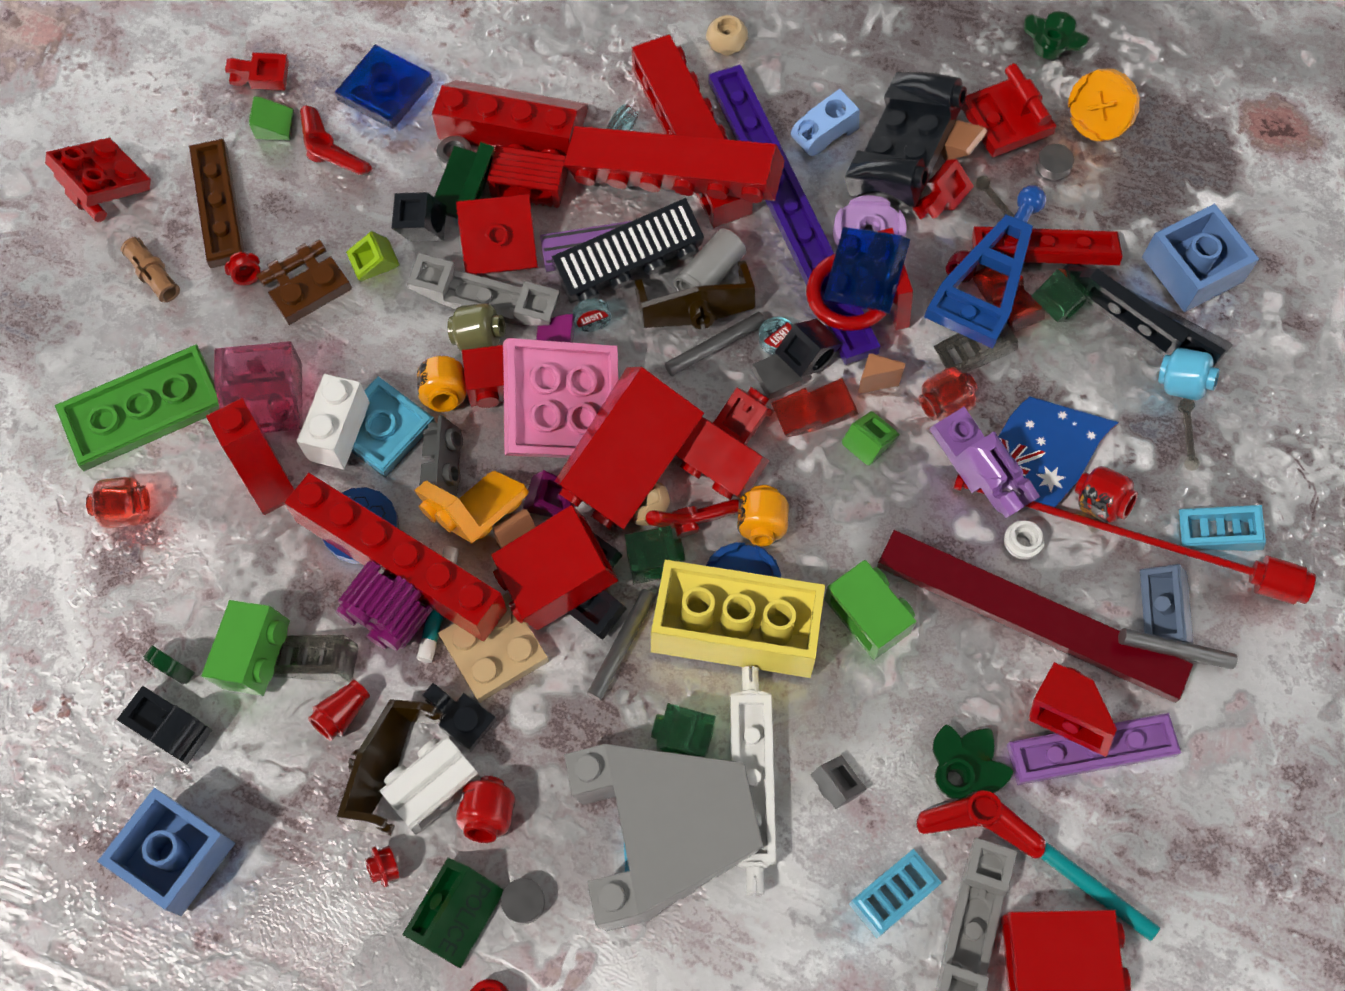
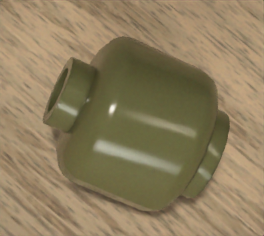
M488 303L458 307L453 316H450L448 319L447 330L451 343L457 345L458 349L462 351L497 346L500 342V337L505 336L506 326L503 316L498 315L493 306Z

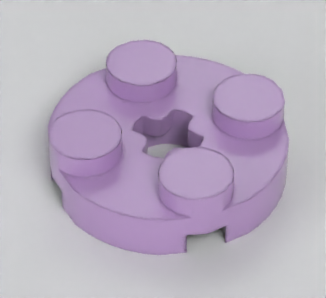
M873 195L859 196L850 200L849 205L843 209L841 207L837 212L833 227V237L835 244L840 249L839 252L860 251L877 258L878 233L868 235L861 231L868 224L872 225L875 231L893 228L899 249L902 247L906 234L905 217L900 210L897 213L894 208L890 207V201L885 198Z

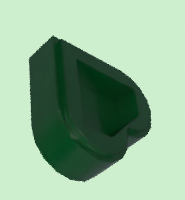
M153 645L150 646L143 656L146 662L181 684H187L195 673Z

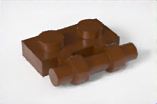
M320 239L308 246L305 243L295 248V253L279 262L275 259L267 264V269L256 274L263 287L274 281H277L279 286L270 290L268 294L288 325L293 324L352 290L350 282L331 256L320 263L315 259L327 252ZM306 266V271L292 279H289L287 276L288 273L298 267Z

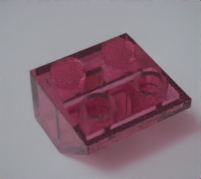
M291 341L215 348L214 385L219 409L243 398L264 433L302 429V362Z

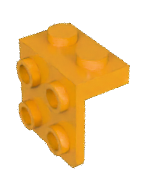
M497 471L488 473L460 498L428 481H424L414 490L422 501L419 505L420 510L432 523L437 521L449 533L453 532L470 543L488 535L493 525L505 514L515 511L529 493L524 484Z

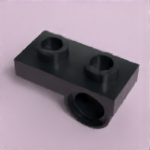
M143 685L117 718V721L188 765L212 732V729L180 707L171 704Z

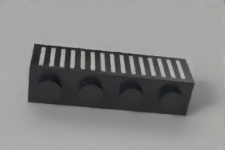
M683 198L553 255L552 265L569 302L573 303L578 300L580 304H584L599 297L598 291L612 285L614 290L631 283L633 281L632 276L645 271L646 275H650L666 267L665 262L678 256L679 260H684L699 252L698 247L702 245L704 235L687 199Z

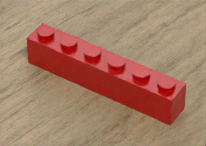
M670 34L632 47L633 71L665 134L728 140L723 125H717L713 118L714 112L710 100L707 97L703 98L700 93L697 75L694 71L689 72L686 66V56L682 47H676ZM695 193L713 228L752 214L753 203L742 198L728 196L727 199H715L707 194Z
M574 126L564 166L573 175L575 181L588 186H592L595 183H605L618 189H626L627 186L640 187L648 192H659L662 189L672 190L684 196L701 193L715 199H727L730 196L739 197L751 203H760L762 200L775 201L785 160L777 144Z
M311 473L305 476L284 502L298 524L364 566L367 562L374 561L381 566L378 571L381 575L391 576L395 579L397 576H400L407 580L409 584H412L422 594L419 598L420 602L430 605L434 611L483 642L507 612L504 599L499 591Z

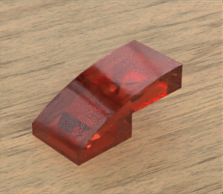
M989 267L975 272L973 280L986 302L1000 308L1008 276ZM1020 275L1012 311L1006 323V326L1013 333L1045 319V307L1024 289V277Z
M843 378L809 393L805 387L771 403L786 437L816 431L859 415Z

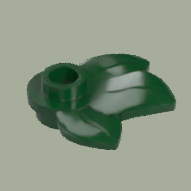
M1052 12L1046 19L1029 14L1024 20V31L1034 38V51L1041 58L1054 60L1059 58L1065 50L1079 51L1088 44L1089 37L1075 31L1076 19L1067 12Z
M946 724L934 738L932 751L938 763L934 775L935 784L946 797L962 799L972 792L990 791L995 793L1011 779L1013 769L1003 763L992 761L994 757V736L991 729L974 730L961 738L951 726ZM950 772L958 773L962 778V784L953 785L948 779V774Z

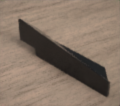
M1066 264L1055 277L1061 284L1162 356L1171 355L1177 348L1211 354L1213 357V367H1215L1232 347L1231 342L1122 286L1098 268H1087L1082 264Z

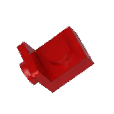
M736 387L713 423L747 445L766 416L770 417L774 410L766 405L769 398L758 390L750 387L747 392Z

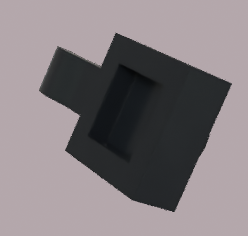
M432 683L422 695L426 703L436 707L438 712L443 713L444 717L437 724L438 727L470 753L497 721L494 715L465 693L455 702L446 692Z

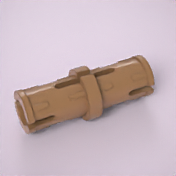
M132 237L122 244L121 252L134 266L136 276L141 282L147 283L160 302H170L179 295L180 288L165 271L164 263L159 257L151 254L141 238Z

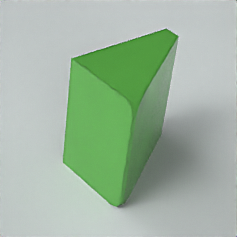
M254 96L249 125L255 139L290 140L294 109L262 97Z
M870 411L851 425L842 440V444L862 462L870 465L886 451L900 434L877 414Z

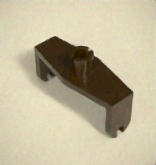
M737 262L740 284L695 286L649 301L647 300L642 279L634 280L637 302L644 328L692 325L696 329H702L701 324H704L706 329L714 323V320L756 308L755 286L747 262Z
M389 700L360 749L352 752L351 755L356 758H349L348 767L351 773L336 816L338 819L355 831L386 836L392 834L395 825L387 824V819L373 814L383 797L380 790L386 786L384 780L398 767L411 722L439 724L443 717L442 712L437 713L436 707L424 702Z

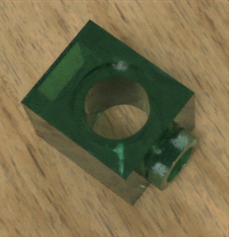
M1057 269L1031 297L1056 322H1067L1093 295L1068 270Z
M671 526L624 535L633 585L660 580L665 560L685 561L681 538L674 539Z
M668 703L665 714L656 715L651 738L657 739V751L706 758L715 728L716 716Z

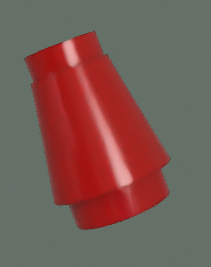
M352 680L348 685H345L312 708L314 712L308 717V720L323 737L332 741L337 735L343 736L365 704V701L370 697V694L359 682Z

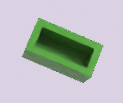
M863 560L827 586L824 600L873 660L911 634L917 622L914 618V610L910 604L902 597L898 599L890 590L889 581L885 574L877 567L872 568L866 560Z
M229 600L201 677L224 690L264 696L267 685L273 677L279 651L286 640L290 620L271 606Z

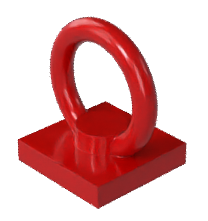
M893 228L878 231L877 258L860 251H843L828 256L813 269L807 282L806 297L812 312L820 321L838 330L857 331L875 325L890 312L895 331L910 327L913 289ZM843 266H859L870 271L873 292L878 302L872 309L863 314L845 316L835 313L826 306L822 299L821 286L824 279L833 270Z

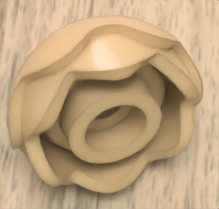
M724 15L714 19L708 26L706 40L709 41L712 50L729 56L743 49L745 42L748 40V30L739 18Z
M657 482L633 515L632 520L634 524L650 526L646 522V514L649 511L665 512L667 510L670 498L666 487L662 483Z

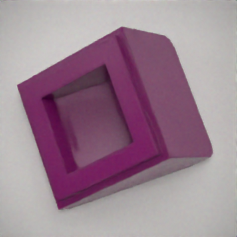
M564 314L553 317L549 325L538 326L536 340L573 343L575 330L574 315Z
M542 470L531 478L528 488L529 493L525 497L522 510L527 509L529 513L552 517L569 507L572 503L559 495L562 487L554 482L557 476Z

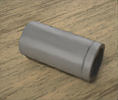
M724 228L719 229L674 279L673 283L676 290L682 291L695 286L719 285L737 262L746 254L744 243L732 231Z

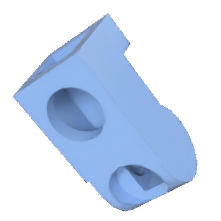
M838 89L798 120L793 126L790 135L809 156H815L844 133L849 136L859 129L860 109L841 89Z

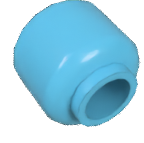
M1177 348L1171 355L1164 356L1158 382L1159 384H1164V390L1168 395L1200 400L1205 396L1207 390H1215L1220 369L1213 367V357L1209 353Z

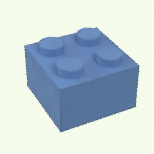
M1216 204L1156 232L1142 256L1184 312L1243 283L1259 261L1258 256Z
M153 788L97 862L164 910L182 916L233 848L235 842L171 797Z

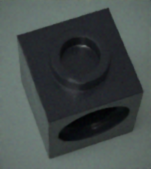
M428 192L395 193L391 229L411 242L444 241L447 206Z
M818 319L794 324L775 353L798 376L803 377L823 371L843 343Z

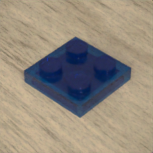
M375 44L336 89L335 94L338 101L394 130L432 84L433 80L430 72Z
M843 227L823 299L832 303L890 314L911 239L902 235Z

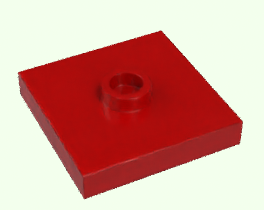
M529 194L456 202L466 273L481 274L538 268Z

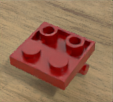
M1016 63L1009 65L1004 71L1009 78L1008 80L968 94L961 108L971 124L986 128L987 133L981 141L992 158L1053 135L1057 126L1042 103L1043 96L1033 81L1026 79Z
M110 137L46 152L45 164L54 172V178L65 189V195L78 209L85 210L96 222H102L107 217V212L99 205L100 203L150 190L151 179Z

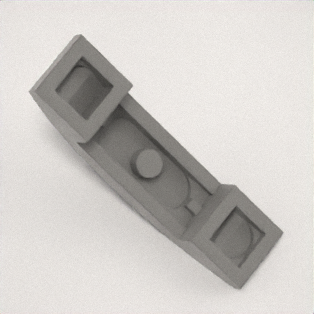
M418 253L407 282L408 288L453 309L463 305L488 303L495 308L498 315L503 316L506 323L520 325H549L560 295V290L524 281L522 287L458 271L455 270L454 262Z
M976 837L973 840L948 930L936 991L987 990L989 977H986L1003 899L1009 890L1017 851Z

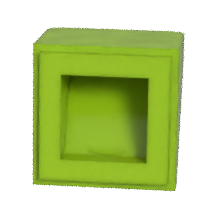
M370 231L346 251L359 281L367 280L399 266L398 259L388 238L373 231Z

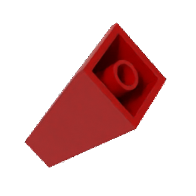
M627 367L554 482L562 487L559 495L576 507H579L581 502L587 504L594 509L591 517L609 530L613 524L624 529L700 421L704 412L643 367Z

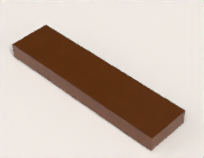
M223 138L189 145L206 261L210 268L224 266L226 262L230 261V257L233 254L244 252L228 149Z

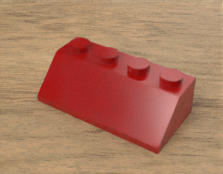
M454 80L441 85L432 116L437 136L440 140L450 136H460L465 138L472 146L479 147L480 142L493 146L494 150L497 145L507 147L510 144H518L526 150L542 152L544 149H553L561 155H567L574 126L583 127L588 104Z

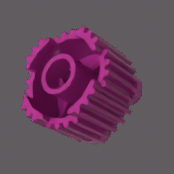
M369 561L338 599L340 606L335 612L353 626L357 622L370 631L366 637L383 650H386L388 647L395 651H398L399 648L404 649L433 609L428 604L421 605L418 600L422 594L412 584H409L407 580L400 576H397L396 579L391 576H383L378 572L381 566L374 561Z

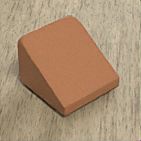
M956 120L940 154L945 160L970 155L987 133L986 128Z
M872 353L869 354L858 393H867L899 386L905 364Z
M523 509L495 525L492 530L496 542L501 549L536 526L528 510Z

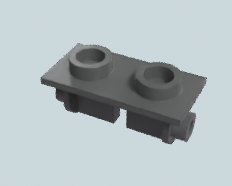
M442 415L438 416V423H429L428 428L423 431L422 457L426 460L434 458V462L421 464L419 486L424 481H428L457 497V487L461 478L459 459L460 449L463 446L462 430Z

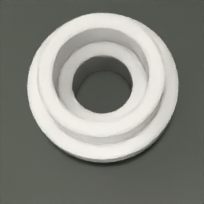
M1017 521L1006 530L1004 544L1008 552L1014 557L1031 559L1042 550L1044 535L1035 523ZM1017 537L1027 538L1030 545H1021L1018 543Z

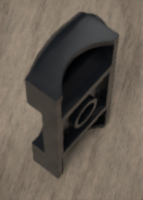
M896 72L884 96L886 108L865 151L857 150L844 177L849 196L857 197L865 192H881L901 200L908 206H916L960 110L966 101L967 89L966 86H963L961 78L937 73Z

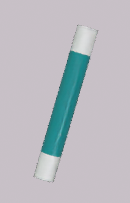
M444 546L442 556L456 564L459 549L453 546ZM434 610L426 619L416 658L426 663H432L439 636L438 633L440 632L443 616Z

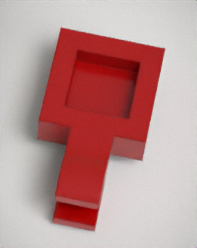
M252 52L251 61L237 58L227 59L225 72L230 73L229 84L234 86H242L249 81L251 89L286 90L289 60L287 54Z
M957 159L946 160L927 183L932 192L921 198L916 206L913 207V210L919 219H923L928 213L932 219H935L942 213L943 209L944 211L954 210L974 185Z

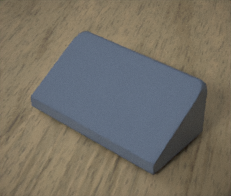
M1180 564L1140 569L1145 633L1193 644L1188 578L1184 568Z

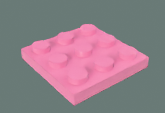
M507 338L503 342L505 456L569 458L618 382L617 346Z

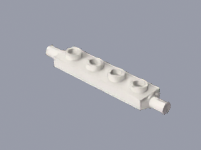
M749 666L741 668L743 691L730 695L731 761L744 763L764 848L736 866L746 869V895H754V878H756V895H764L763 869L776 864L772 695L759 691V668L752 666V682H750Z

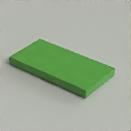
M195 344L55 405L77 464L84 472L206 418V415L224 407L225 404L198 345Z

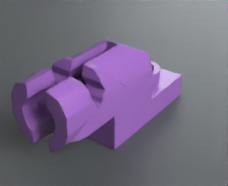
M965 407L947 416L929 429L971 493L981 488L992 506L1002 513L1005 519L1040 497L1031 481L1023 477V470L1015 459L1012 458L995 431L985 437Z

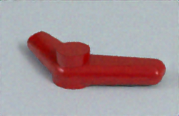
M308 105L301 108L302 131L308 159L314 162L328 161L357 175L371 172L372 166L369 163L333 144L334 140L325 131L320 114L316 108Z
M732 499L699 509L696 506H690L671 513L651 510L646 514V522L651 526L675 529L678 538L686 537L700 531L698 524L738 514L739 500Z
M979 791L972 796L920 812L917 818L916 827L922 834L982 826L1034 859L1041 858L1045 851V839L990 791Z

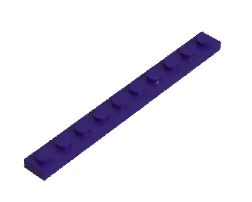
M741 64L711 73L708 77V83L735 139L738 141L777 144L785 160L775 201H765L807 286L813 269L823 259L834 254L832 247ZM837 268L829 273L821 286V296L826 306L835 313L845 316L863 314L864 312L842 268ZM826 325V328L843 343L838 352L844 365L868 358V355L871 353L879 354L881 346L871 327L857 331H844Z

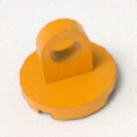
M1098 69L1082 76L1073 86L1068 98V108L1070 107L1072 115L1070 119L1073 126L1081 135L1093 141L1110 140L1123 135L1134 124L1139 113L1140 97L1135 84L1126 74L1115 69Z

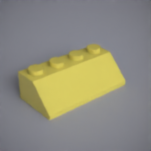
M665 560L651 629V652L738 667L749 666L751 669L752 666H755L763 671L811 678L816 659L825 585Z

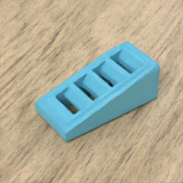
M1262 505L1179 509L1181 544L1184 547L1206 550H1264L1266 538ZM1191 520L1200 521L1201 537L1193 538ZM1208 521H1216L1217 537H1209ZM1224 521L1232 522L1233 536H1226ZM1240 522H1248L1249 535H1242Z
M913 849L851 900L849 905L877 939L942 882ZM909 864L913 866L927 883L922 889L904 869ZM896 875L902 879L914 894L910 899L892 880ZM884 885L901 903L902 906L897 910L880 890ZM872 895L890 915L885 920L868 901Z

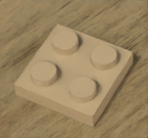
M508 592L502 595L507 612L484 642L455 623L438 633L478 703L483 702L549 662L547 655L527 623H519L509 607V603L513 600Z

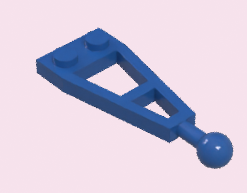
M1035 185L1026 186L1019 192L1017 197L1019 208L1015 216L1012 217L1006 214L944 279L927 307L924 318L993 349L1012 311L1033 228L1027 222L1032 214L1040 212L1046 204L1045 192ZM1005 234L1018 239L1013 258L993 250L994 246ZM979 263L1008 276L1000 308L956 289Z

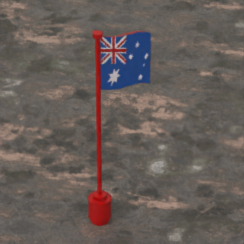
M1033 397L1023 401L1010 415L998 437L1012 458L1015 459L1023 470V477L1031 481L1040 496L1025 507L1248 574L1249 583L1254 584V593L1292 605H1295L1297 602L1306 604L1309 601L1314 590L1316 575L1307 572V567L1266 555L1262 562L1256 560L1253 566L1249 567L1056 508L1077 484L1098 444L1119 422ZM958 474L953 489L959 491L962 488L969 489ZM981 488L976 491L984 494Z

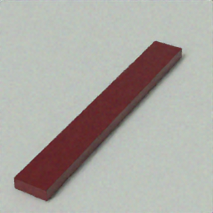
M893 530L877 564V568L1176 703L1182 696L1193 666L1192 663L1179 657L1122 645L1118 641L1119 630L899 531Z

